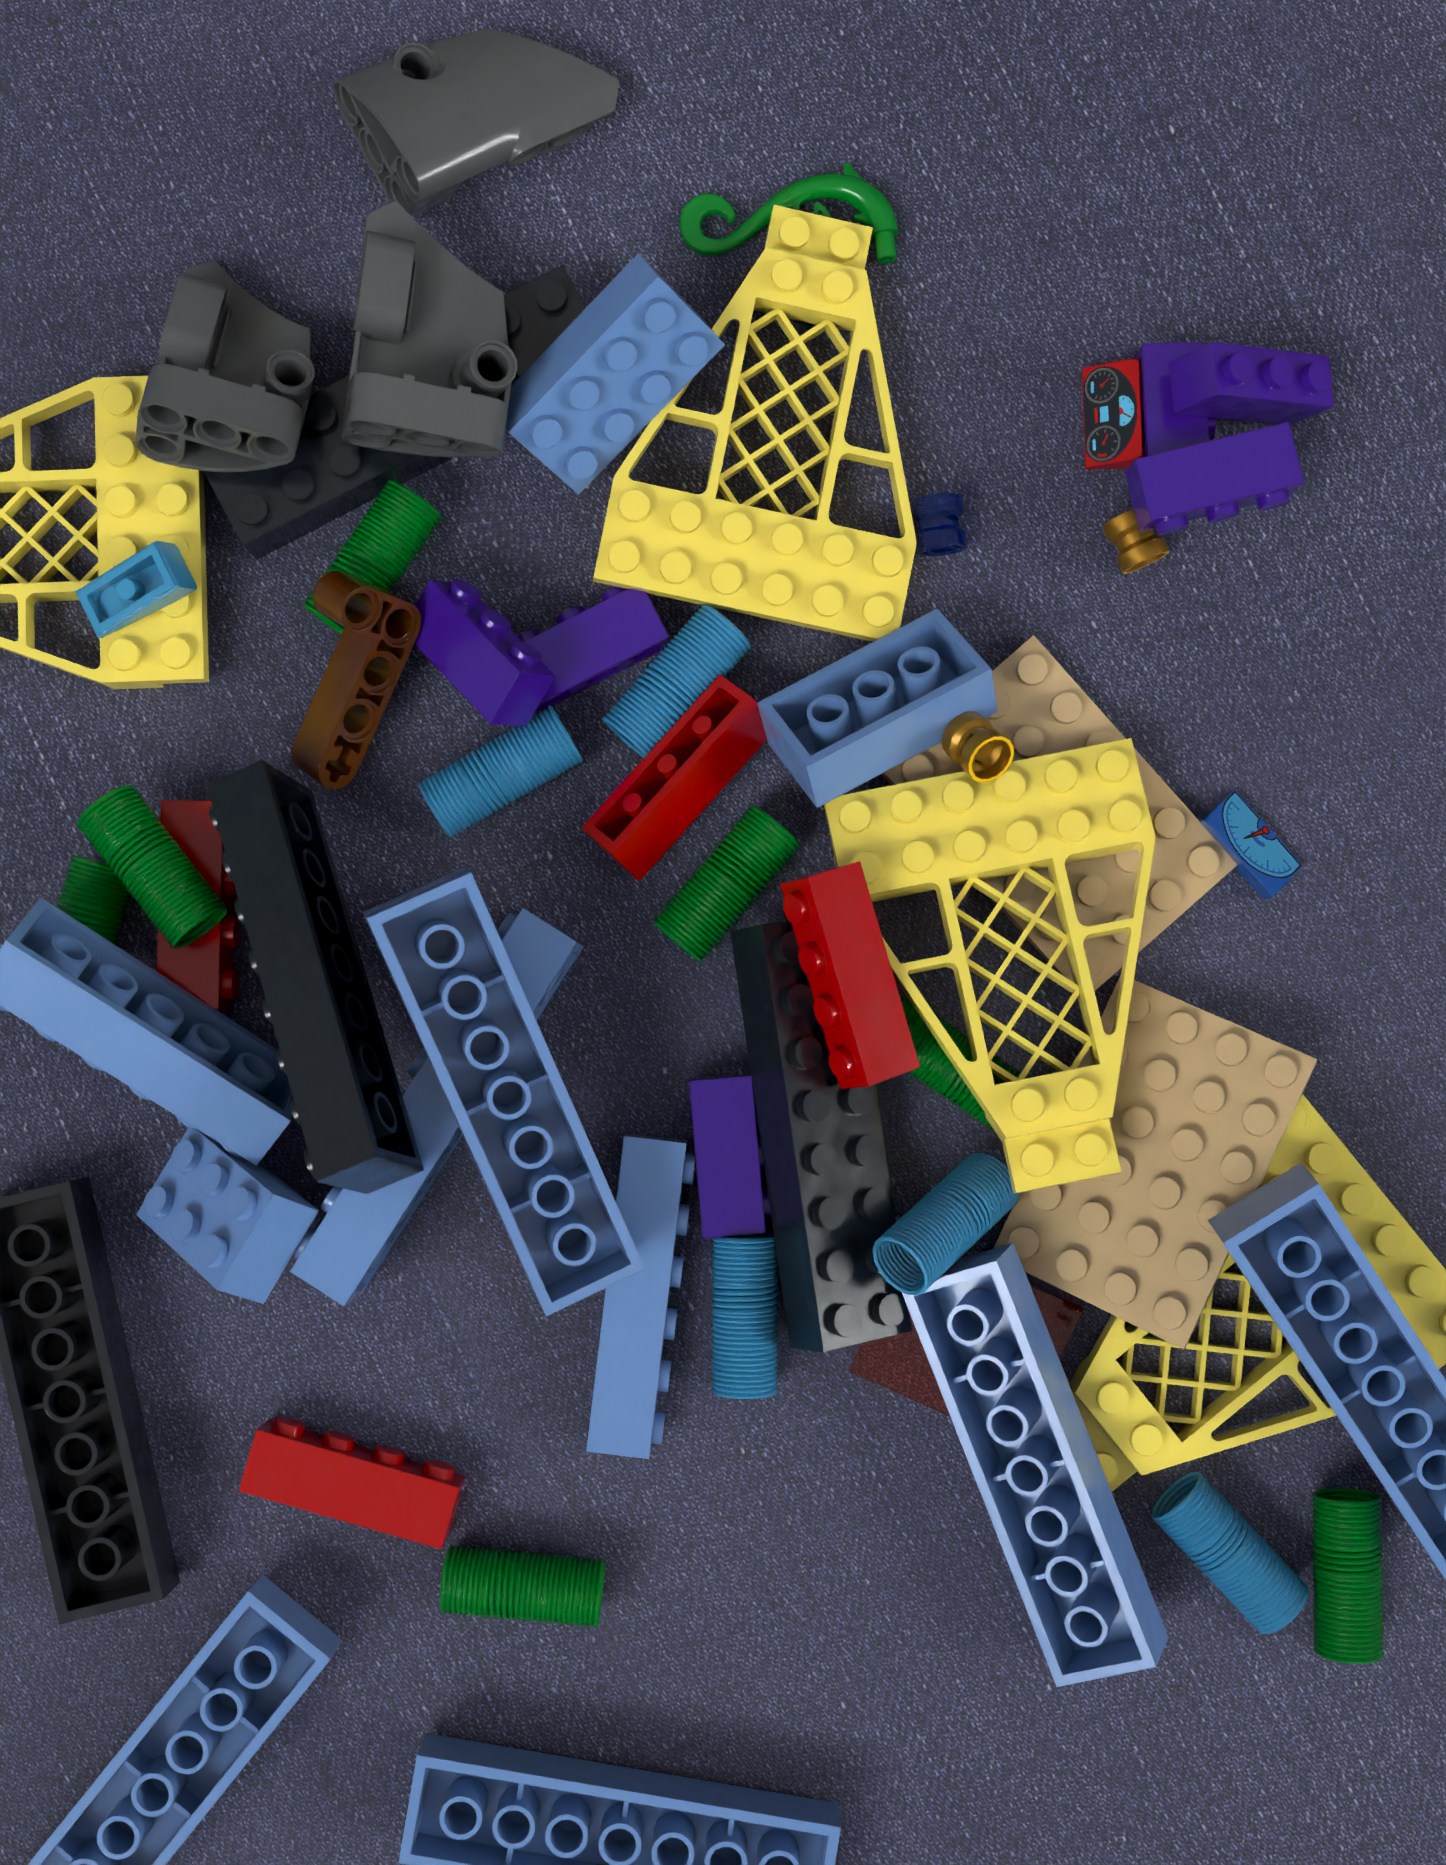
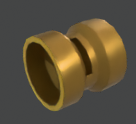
M1134 509L1120 514L1102 526L1107 541L1115 544L1119 554L1116 561L1122 574L1143 568L1170 552L1164 537L1155 535L1154 529L1139 532Z
M975 711L965 712L955 717L948 724L942 736V748L954 762L961 764L964 771L973 780L980 783L998 779L1012 763L1014 746L1002 732L994 729L992 724L983 715Z

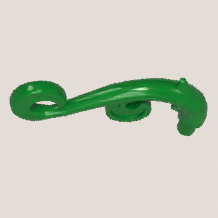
M850 163L843 164L844 175L837 173L818 174L795 181L784 187L725 238H708L701 229L704 219L709 216L718 215L724 218L729 225H733L737 219L732 205L714 193H702L693 197L683 207L679 218L680 233L684 243L694 253L704 257H715L730 252L748 241L769 224L773 205L800 210L802 206L817 199H834L852 205L860 212V214H854V220L865 226L873 227L871 240L875 241L877 262L881 264L891 263L897 259L895 237L898 236L899 230L893 209L886 197L871 183L866 182ZM819 202L814 203L813 214L830 217V213L825 206Z

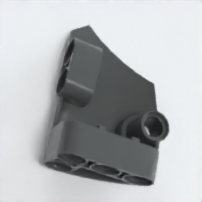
M482 29L426 45L416 42L405 43L398 48L394 56L336 79L333 83V91L339 110L389 203L397 200L413 217L451 200L462 182L505 162L510 167L523 164L575 140L585 133L595 121L615 112L620 80L586 61L549 45L498 30ZM402 69L412 71L419 79L405 76L402 73Z
M394 200L368 213L366 217L352 322V331H356L342 439L361 447L412 455L450 458L501 456L503 453L511 384L518 370L517 359L508 345L504 293L452 255L419 225L397 200ZM489 362L498 369L501 380L491 382L484 379L477 369V363Z
M217 261L186 268L185 273L180 272L163 328L158 354L159 364L150 369L139 406L135 441L137 449L154 461L201 471L248 472L268 469L291 462L296 454L315 377V368L310 360V328L288 320L269 309L236 283Z

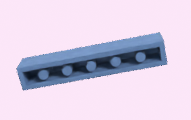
M629 1133L624 1135L616 1203L645 1269L607 1287L605 1290L586 1452L649 1459L651 1445H662L665 1413L655 1411L658 1391L668 1392L672 1361L662 1360L664 1339L674 1340L678 1309L668 1308L670 1287L680 1288L684 1257L674 1256L676 1235H687L690 1205L680 1204L682 1183L693 1184L696 1159L695 1153L686 1152L688 1140Z

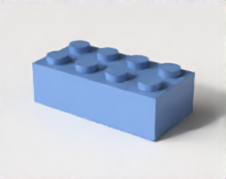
M638 253L511 386L506 430L579 495L725 344L694 309Z
M938 609L923 615L757 703L768 745L817 808L942 742L944 730L958 715L975 711L986 718L997 712L991 667Z

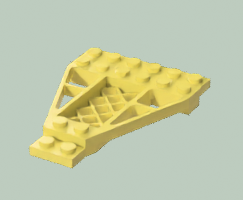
M773 205L764 251L712 328L716 335L721 338L732 320L739 322L722 410L716 415H711L675 406L693 380L692 378L649 422L614 475L593 582L645 591L648 594L699 605H709L713 608L872 642L900 628L917 541L867 270H865L873 227ZM753 311L766 313V315L751 324ZM789 319L815 324L816 326L799 336ZM776 320L790 340V343L769 355L755 333ZM838 330L850 332L848 345ZM826 331L840 354L819 367L805 343ZM748 341L761 361L741 373ZM796 350L810 373L789 386L775 363ZM862 350L867 352L885 453L851 446L844 438ZM844 362L839 392L837 394L825 373ZM766 369L781 392L759 405L745 382ZM816 380L830 403L809 416L795 393ZM738 390L751 411L731 423ZM786 399L801 422L779 435L765 412ZM835 410L829 443H827L814 423ZM756 418L771 442L754 453L749 454L735 431ZM665 420L702 427L714 432L716 440L706 490L702 494L688 493L634 481L629 478L630 473ZM806 429L820 450V453L799 466L785 442ZM727 440H729L741 461L721 473ZM776 448L791 472L769 485L755 464V461ZM825 460L819 493H817L805 472ZM850 460L888 469L901 538L835 525L830 521L829 509L839 461ZM747 468L761 491L742 504H739L724 481ZM796 478L811 502L792 515H789L776 496L775 491ZM717 490L720 491L725 500L716 499ZM767 498L775 511L752 506ZM815 509L813 520L802 518Z
M148 376L94 377L0 418V440L14 434L15 464L10 471L0 472V493H16L3 508L0 507V530L8 523L23 537L4 558L0 556V581L9 573L19 582L0 584V603H18V641L0 637V648L105 685L111 689L164 688L163 684L209 682L204 471L160 463L149 459L137 449L135 442L137 416ZM94 399L96 461L94 465L88 469L32 471L30 426ZM87 490H96L97 499ZM67 491L53 507L37 493ZM84 495L97 507V512L78 531L63 515ZM33 497L48 512L27 532L12 517ZM59 521L74 536L53 557L38 541ZM96 531L98 549L89 541ZM156 540L173 543L178 547L197 585V589L182 599L100 638V666L97 669H90L35 649L34 606L36 602L79 600L75 591ZM85 545L98 557V563L79 581L64 565ZM34 547L49 562L28 582L13 567ZM58 571L70 580L67 582H49Z
M1132 738L1012 761L1006 772L991 782L980 783L973 780L965 771L845 794L824 804L834 851L835 867L860 861L872 902L931 890L936 891L949 953L901 964L883 938L894 979L984 1110L986 1119L1001 1139L1013 1193L1017 1194L1122 1172L1110 1118L1113 1117L1156 839ZM1138 850L1139 862L1130 918L1094 926H1083L1077 919L1065 864ZM1047 868L1050 881L1033 870ZM1016 874L1004 894L982 881ZM1022 876L1048 892V895L1035 914L1009 898ZM965 884L956 899L953 900L951 886ZM971 887L997 902L984 924L958 909V906ZM1053 896L1062 931L1040 918ZM1002 907H1005L1029 923L1016 944L1011 943L989 928ZM958 920L977 932V935L966 951ZM1034 926L1060 942L1047 965L1020 948ZM1125 932L1127 939L1112 1034L1108 1035L1103 1030L1084 949V940ZM983 936L1009 953L995 975L969 959ZM1065 947L1074 982L1052 969V966ZM1014 956L1041 973L1027 995L1000 979ZM944 967L951 968L954 971L973 1062L967 1061L909 977V974ZM970 971L989 983L977 1003ZM1045 977L1072 993L1058 1016L1031 999ZM994 987L1021 1003L1007 1026L980 1010ZM1077 998L1086 1034L1063 1020ZM1025 1007L1052 1023V1026L1038 1047L1011 1030ZM981 1022L1001 1034L989 1053L987 1052ZM1057 1028L1084 1044L1070 1067L1043 1051ZM1005 1038H1008L1032 1054L1018 1078L991 1061ZM1088 1050H1090L1093 1065L1077 1068ZM1037 1059L1058 1071L1057 1073L1025 1079ZM992 1073L1005 1080L1006 1083L995 1085Z
M1302 1094L1260 1187L1301 1163L1320 1184L1438 1369L1442 1368L1446 1364V1269ZM1230 1253L1218 1278L1240 1281L1237 1310L1212 1307V1290L1200 1316L1198 1342L1189 1341L1185 1348L1197 1350L1194 1378L1168 1376L1171 1347H1179L1161 1338L1145 1336L1149 1332L1130 1323L1125 1325L1126 1321L1111 1314L1089 1356L1081 1361L1069 1383L1111 1492L1136 1472L1141 1476L1336 1416L1328 1402H1322L1299 1373L1298 1362L1300 1360L1288 1341L1282 1345L1283 1334L1270 1314L1248 1311L1251 1285L1242 1272H1225L1226 1269L1235 1263ZM1211 1315L1236 1317L1234 1346L1208 1343ZM1247 1319L1273 1321L1270 1350L1245 1347ZM1134 1344L1161 1346L1158 1374L1131 1372ZM1207 1351L1233 1354L1230 1382L1205 1380ZM1123 1354L1121 1367L1116 1359ZM1244 1355L1266 1358L1242 1377ZM1281 1375H1288L1310 1403L1306 1408L1211 1437V1433ZM1132 1380L1157 1383L1155 1408ZM1167 1384L1193 1387L1190 1415L1164 1412ZM1204 1388L1225 1390L1222 1395L1202 1410ZM1165 1421L1186 1424L1174 1433Z

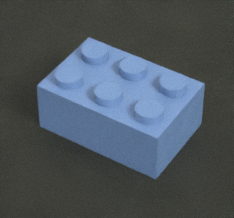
M188 1127L181 1141L175 1146L169 1161L154 1186L147 1193L136 1215L216 1290L264 1304L319 1210L261 1162L256 1166L243 1157L233 1156L216 1140L198 1129Z

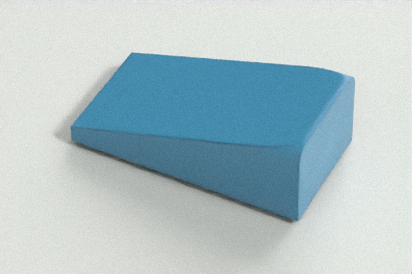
M156 540L75 591L97 637L103 638L182 599L195 591L197 585L178 547L173 543Z

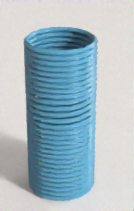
M701 604V608H698L695 616H691L688 624H684L681 631H678V635H674V639H671V643H667L668 647H664L661 654H657L654 662H650L649 668H645V673H641V677H637V682H633V685H630V689H627V693H623V697H620V701H616L613 708H609L610 712H606V716H603V722L643 758L719 675L727 677L730 669H734V665H737V662L744 658V654H747V650L751 649V644L742 632L709 605Z
M548 705V708H544L543 711L539 710V714L535 713L526 727L512 726V729H508L507 732L504 731L498 737L495 736L494 740L490 739V742H485V745L481 744V747H477L476 751L471 750V755L466 753L465 757H460V760L454 759V763L450 762L449 765H445V768L441 767L440 771L436 770V773L432 772L431 776L428 775L422 781L419 780L418 787L448 837L453 838V835H458V832L462 833V830H466L467 827L471 828V825H475L476 822L480 823V819L484 820L485 817L492 815L493 811L498 812V807L503 809L504 805H509V801L514 803L516 799H520V796L524 797L525 793L529 794V791H533L534 788L538 789V786H542L543 783L547 784V780L551 781L552 778H556V775L560 776L561 773H565V770L569 771V768H573L574 765L578 766V763H582L583 759L552 706Z
M972 1153L874 1242L872 1249L874 1262L884 1279L895 1289L908 1295H920L929 1289L942 1274L952 1267L964 1253L1016 1205L1019 1193H1013L1008 1168L995 1157L984 1153Z
M760 1233L712 1238V1255L714 1257L712 1258L713 1283L711 1284L714 1287L711 1290L714 1293L711 1296L713 1299L711 1304L714 1306L711 1309L713 1314L711 1316L713 1319L711 1321L713 1324L711 1326L713 1330L711 1332L713 1335L711 1337L713 1340L711 1342L713 1345L711 1347V1355L713 1356L711 1358L713 1361L711 1363V1376L713 1377L711 1379V1392L719 1397L734 1399L771 1397L778 1392L776 1389L778 1387V1374L776 1373L778 1371L776 1368L778 1366V1358L776 1357L778 1355L776 1352L778 1350L776 1347L778 1345V1337L776 1336L778 1334L776 1331L778 1329V1316L776 1315L778 1313L776 1310L778 1308L776 1304L778 1302L776 1298L778 1296L776 1292L778 1289L776 1285L778 1283V1274L776 1273L778 1271L776 1268L778 1260L774 1235Z
M1191 1472L1182 1476L1157 1500L1153 1507L1152 1519L1194 1561V1564L1202 1570L1260 1634H1271L1279 1631L1300 1613L1309 1597V1587L1234 1507L1228 1503L1202 1473Z

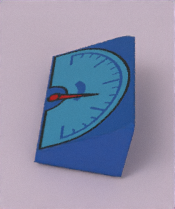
M1235 789L1199 819V822L1237 863L1235 869L1263 900L1272 898L1303 866Z

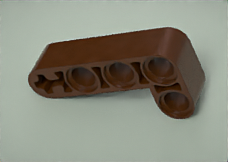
M335 570L326 573L319 579L314 588L313 601L320 613L343 626L344 630L293 743L291 755L292 761L297 768L326 788L337 790L349 784L356 775L417 639L422 623L418 609L409 602L382 587L348 573Z

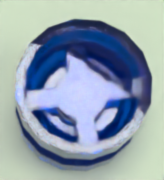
M956 493L931 494L917 498L912 502L913 518L920 523V532L916 536L918 555L945 556L967 549V534L961 528L959 518L964 513L962 495Z

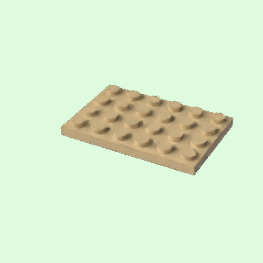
M1034 635L992 671L997 712L986 717V719L992 724L994 729L1002 732L1013 744L1014 756L1012 761L1126 739ZM942 742L887 770L882 775L891 785L962 772L964 769L961 764L954 762L942 748ZM1134 748L1156 837L1139 953L1237 866V863ZM1138 850L1065 864L1075 911L1080 924L1083 926H1094L1130 918L1139 862ZM1047 868L1033 870L1050 881ZM1016 874L982 881L1004 894ZM1022 876L1009 898L1035 914L1048 895V892ZM1053 896L1040 918L1062 931ZM1002 907L1001 910L1023 933L1029 923L1005 907ZM1035 926L1027 936L1029 942L1047 962H1049L1060 945V942ZM1125 932L1084 940V949L1094 992L1122 968L1127 939ZM1065 947L1052 968L1074 982Z
M1120 978L1101 1016L1103 1030L1108 1035L1112 1034ZM1134 980L1113 1117L1110 1118L1122 1172L1019 1193L1018 1201L1013 1206L994 1248L1014 1243L1025 1272L1185 1350L1229 1255L1228 1250L1208 1220L1259 1189L1316 1066L1317 1059ZM1088 1050L1078 1068L1093 1065L1090 1050Z

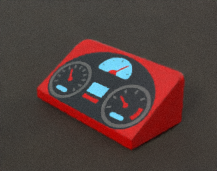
M1126 359L1082 368L1085 470L1128 469L1133 461L1142 458L1143 454L1139 359Z

